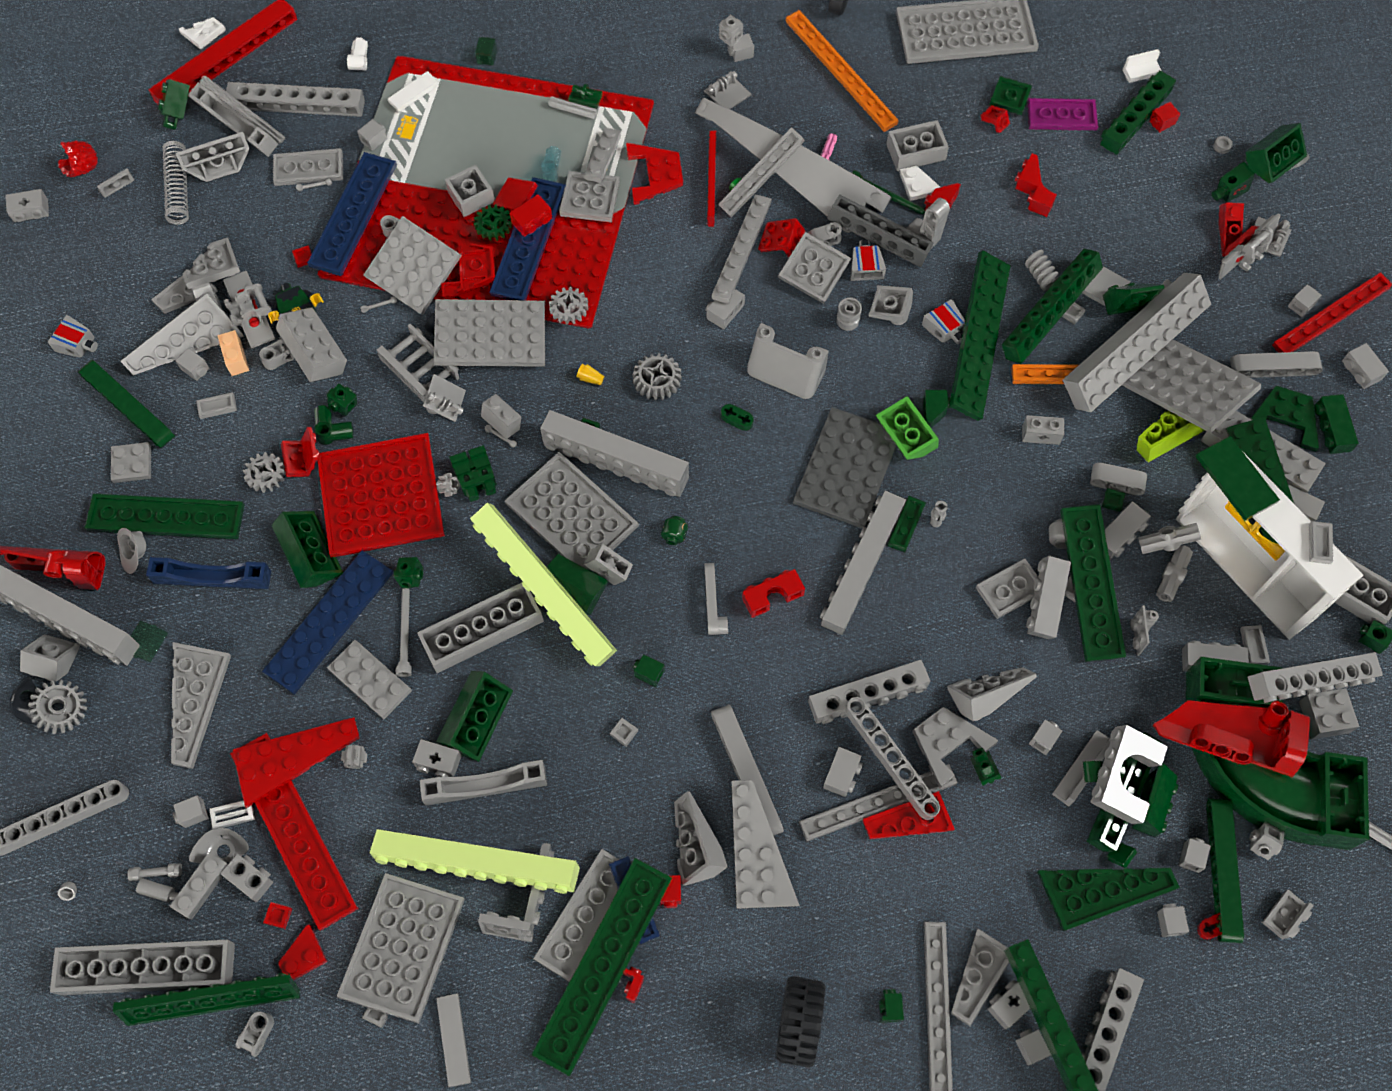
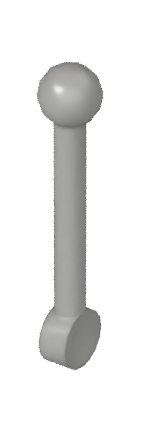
M326 179L322 182L307 185L297 184L296 189L301 192L305 188L325 184L331 185L332 180Z
M391 297L390 300L370 306L364 305L360 308L361 312L365 313L369 309L389 303L395 304L397 298Z
M491 425L485 426L487 433L491 432L509 443L512 448L516 447V441L504 438L500 433L493 430Z

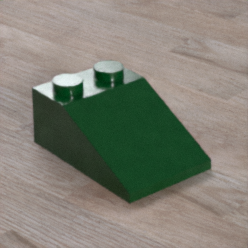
M1129 283L1121 287L1114 285L1109 287L1102 296L1108 315L1140 311L1165 287L1160 284Z

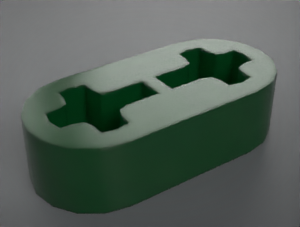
M726 404L721 409V418L724 422L743 431H748L753 427L754 418L749 412L732 404ZM732 411V414L726 416V412ZM748 419V422L742 423V420Z

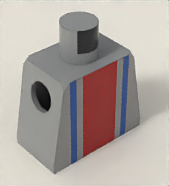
M867 239L860 240L859 247L853 248L850 280L884 279L886 266L879 247L870 246Z
M952 299L924 315L922 326L939 341L944 343L952 338L956 344L961 343L963 335L961 332L964 329L965 320Z
M68 315L65 316L48 341V344L55 352L79 358L84 355L86 350L95 352L98 347L97 342L93 341L94 336L91 331Z

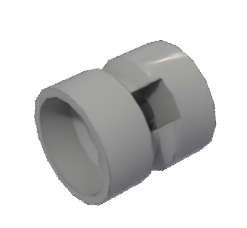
M845 298L839 303L836 322L842 330L851 331L859 325L862 306L857 299Z

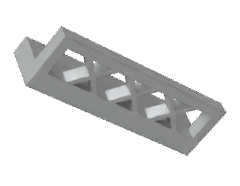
M1096 730L1052 795L1067 806H1070L1087 784L1084 782L1083 762L1102 761L1105 751L1109 747L1111 737L1108 738Z

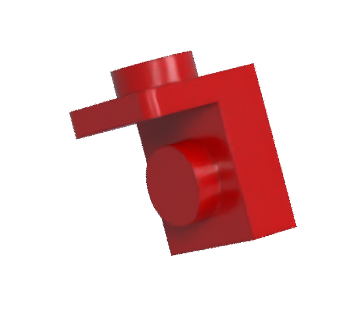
M991 105L981 114L982 121L994 124L997 133H1001L1010 124L1006 109Z
M630 967L629 970L625 969L624 975L633 978V981H628L624 993L627 994L626 1000L635 1003L643 984L644 976L641 975L642 971Z

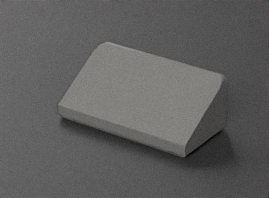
M125 169L99 184L97 188L102 196L106 198L133 182L134 179L129 170Z

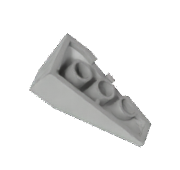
M1022 667L1002 671L1000 676L983 675L981 680L971 681L970 678L948 685L947 689L960 713L972 721H978L982 717L990 715L1034 680L1036 673Z
M687 791L674 802L675 826L679 828V839L676 840V847H680V859H677V867L683 885L714 878L728 867L719 842L691 792Z

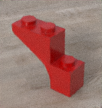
M1032 153L1029 159L1024 160L1022 165L1023 171H1019L1015 178V181H1017L1015 189L1030 195L1027 202H1030L1028 210L1047 217L1054 205L1057 194L1049 191L1042 184L1038 156Z

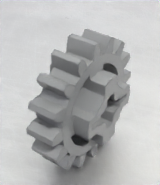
M563 287L562 292L557 290L556 296H551L552 301H549L550 314H553V319L558 318L559 323L565 321L566 325H568L569 321H572L575 324L576 319L582 321L581 315L586 316L588 300L585 298L584 292L579 294L578 288L572 291V287H569V290Z
M264 452L263 456L256 454V459L251 457V463H245L247 469L243 470L245 474L244 479L249 487H253L256 492L261 489L265 493L267 488L273 491V486L279 487V481L284 482L282 477L286 475L284 464L273 453L270 456L266 452Z

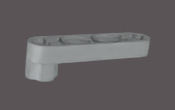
M704 563L708 635L728 634L727 617H717L714 563Z

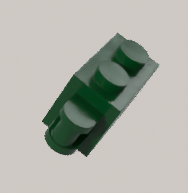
M171 79L166 80V83L163 82L161 88L163 98L158 103L160 114L164 115L163 127L176 130L178 120L184 118L190 85ZM168 117L174 118L173 122L168 121Z

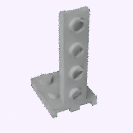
M542 844L539 855L554 857L551 844ZM532 886L524 921H521L516 916L504 918L499 917V914L494 912L480 913L478 923L482 933L532 942L534 925H538L540 920L539 904H543L545 892Z

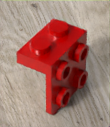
M797 218L768 222L758 249L760 252L783 250L790 257L806 231Z
M312 427L306 428L301 441H282L281 449L286 477H309L311 471L314 470L316 460L319 459V450L315 447L316 434L313 433Z

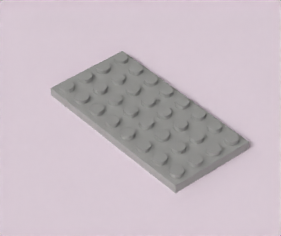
M969 0L896 8V16L907 64L1038 51L1039 46L1027 0Z

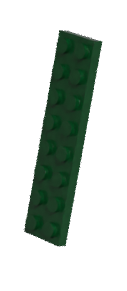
M1265 417L1227 427L1228 437L1231 436L1253 463L1294 503ZM1261 526L1259 529L1261 535L1278 544Z
M93 494L85 529L92 532L118 533L119 529L127 528L131 532L141 531L142 534L238 539L245 504L243 501Z
M1090 505L1062 508L1060 512L1068 560L1071 562L1070 572L1085 662L1125 658L1126 652L1101 506Z
M280 973L270 978L256 977L251 981L245 982L237 980L227 985L212 984L208 988L200 989L194 987L183 992L169 991L165 995L159 996L146 995L140 999L125 998L121 1002L113 1003V1012L127 1026L298 999L300 998V989L290 974Z

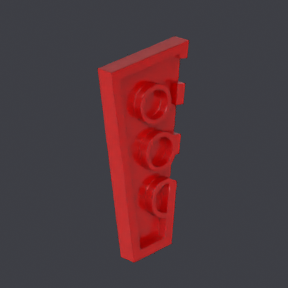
M939 791L932 794L940 805V811L931 820L923 819L910 802L862 820L870 840L949 832L955 829ZM926 804L924 806V809L927 813H934V809L931 805Z

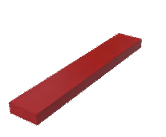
M713 130L709 132L708 227H714L716 131Z

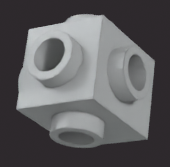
M732 15L723 19L719 24V38L730 47L734 46L743 38V23Z
M1265 822L1258 830L1255 829L1249 837V840H1251L1250 850L1256 855L1269 860L1273 855H1278L1281 851L1284 832Z

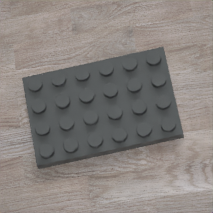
M832 407L797 490L793 504L863 529L866 526L867 519L897 446L882 424Z

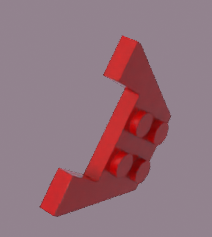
M626 143L628 160L646 159L649 186L632 188L634 205L639 204L642 200L652 199L657 194H664L683 186L679 152Z
M439 238L441 242L462 255L459 259L460 281L441 283L443 299H451L494 282L496 275L492 246L475 243L464 244L458 240L452 242L447 241L445 238Z

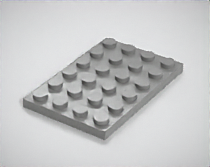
M436 299L434 365L545 366V301Z
M1174 339L1122 384V386L1209 433H1212L1261 389V383Z
M560 452L505 500V504L560 555L590 571L592 570L586 567L584 563L592 548L604 544L611 550H614L639 527V523Z
M385 873L337 997L419 1024L465 901L464 897Z

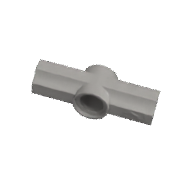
M1197 523L1177 528L1166 526L1157 533L1141 536L1138 539L1142 554L1162 549L1173 551L1182 544L1201 540Z
M1183 545L1176 549L1170 562L1165 567L1162 574L1163 579L1156 593L1160 600L1164 602L1173 601L1177 589L1182 584L1188 571L1186 568L1193 554L1189 547Z

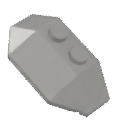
M240 132L176 152L183 171L205 182H209L240 172L248 154L249 146L244 133Z

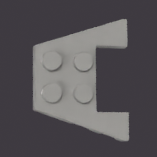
M944 707L913 731L917 743L929 763L930 771L937 780L936 784L939 788L943 787L955 776L942 762V759L962 743L970 739L978 749L983 747L985 752H987L998 742L996 738Z

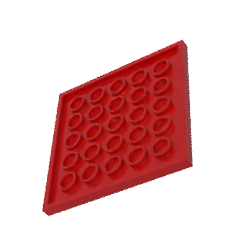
M428 433L319 453L318 468L329 555L331 558L445 536Z

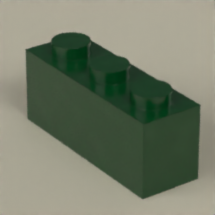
M1344 394L1322 396L1315 404V413L1319 417L1320 429L1324 433L1325 446L1330 454L1352 452L1359 442Z

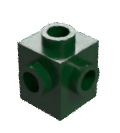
M338 384L327 393L328 406L334 412L338 411L346 417L357 405V395L349 387Z
M417 557L399 558L397 567L394 569V579L401 588L419 587L424 575L423 566Z

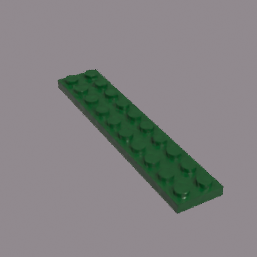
M984 250L980 251L977 257L949 407L977 421L983 419L1011 266Z
M636 858L633 860L540 1037L532 1056L571 1076L673 879L672 877Z

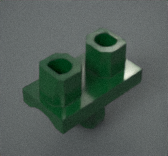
M584 84L583 87L573 85L568 100L597 109L603 92L590 89L588 84Z
M983 747L972 752L974 757L970 758L982 786L987 783H993L995 779H1001V775L990 752H985Z

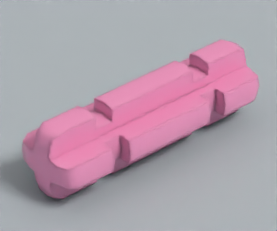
M832 133L828 135L820 156L829 160L837 141V135Z

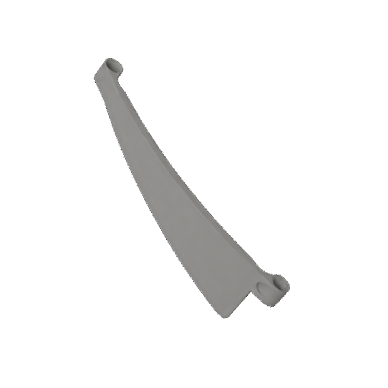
M702 98L695 111V114L718 125L759 160L783 137V135L705 98ZM802 145L775 172L826 217L829 216L839 194L864 207L868 204L882 213L891 199V196ZM842 227V230H843V231H845V232H847V233H850V232H851V231L845 229L844 227Z

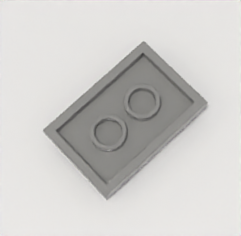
M1023 559L977 584L976 589L994 616L999 619L1034 598L1036 591L1034 590V584L1038 576L1027 560Z

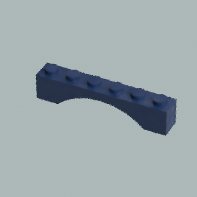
M150 557L146 576L154 584L269 589L272 571L266 563L262 562L209 566L177 561L170 558Z

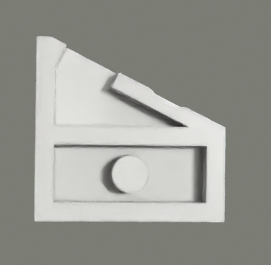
M215 18L194 23V27L186 30L184 27L179 29L181 35L200 49L226 30L224 25Z
M918 166L900 169V176L909 201L926 198L928 194H932L935 188L940 187Z

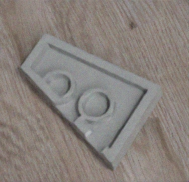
M183 275L151 299L164 314L197 301L192 288H187ZM211 284L214 292H218L216 287Z

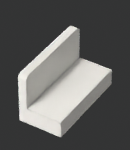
M1159 50L1127 57L1123 72L1129 83L1148 79L1152 75L1155 76L1159 70L1161 71L1157 63L1160 54Z

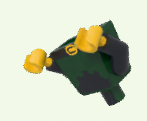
M284 283L280 287L282 292L276 294V301L273 303L272 311L268 313V317L272 324L274 321H278L280 314L312 307L315 310L314 307H317L318 303H323L324 301L319 293L313 294L308 290H302L300 286L291 287L290 283Z

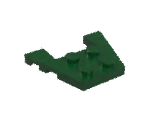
M1276 385L1251 419L1265 417V419L1303 430L1299 447L1316 452L1319 449L1313 397Z

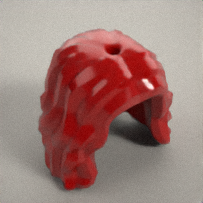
M77 140L60 143L69 158L58 161V167L61 168L63 174L75 177L80 174H87L95 169L98 157L89 143Z

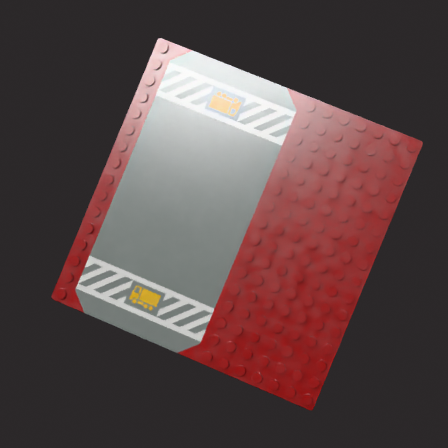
M397 56L373 119L385 127L387 140L373 151L364 145L359 158L360 161L363 153L367 152L395 160L397 166L343 275L338 276L319 270L318 277L330 281L384 290L363 275L387 240L380 224L381 219L387 215L401 219L403 216L438 240L439 238H445L447 241L452 242L458 240L464 244L475 243L492 246L496 275L514 225L512 224V228L509 229V234L504 233L505 238L499 236L498 241L495 238L489 241L488 237L482 239V235H478L474 227V217H477L476 212L465 217L462 215L447 191L445 179L476 165L492 188L494 200L508 177L531 181L532 177L566 184L569 171L586 172L599 139L606 127L621 131L620 140L605 173L608 176L620 177L612 222L560 216L559 208L526 301H545V321L559 323L558 318L553 319V314H550L549 301H552L551 296H556L557 290L562 292L563 287L566 290L572 287V291L578 288L579 294L584 292L585 298L588 300V310L586 311V316L581 315L582 321L576 319L575 324L569 321L568 325L592 328L639 160H628L626 143L643 145L654 100L602 91L603 96L597 108V115L595 119L549 106L548 101L551 96L569 101L568 97L571 94L572 85ZM428 71L438 81L439 85L401 112H398L389 103L388 98ZM459 261L444 283L460 281ZM491 282L449 300L506 299L490 296L493 284ZM442 286L433 300L443 299Z

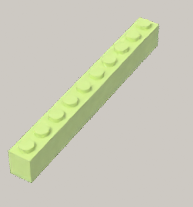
M486 503L470 518L474 523L472 525L478 533L484 534L486 537L484 539L491 548L495 547L498 551L497 556L504 563L507 562L511 566L509 568L511 573L522 579L523 582L521 584L527 591L533 592L535 601L540 606L544 605L548 610L546 612L547 615L561 625L559 627L561 632L572 638V645L578 651H583L586 655L584 657L591 666H601L617 651L494 505Z
M378 829L370 850V854L380 864L391 862L403 868L409 865L422 871H426L427 868L434 869L435 872L440 874L452 872L459 877L470 875L478 880L489 878L501 884H505L506 881L513 882L520 887L532 885L539 890L550 888L562 894H566L567 891L574 892L580 869L577 862L573 860Z

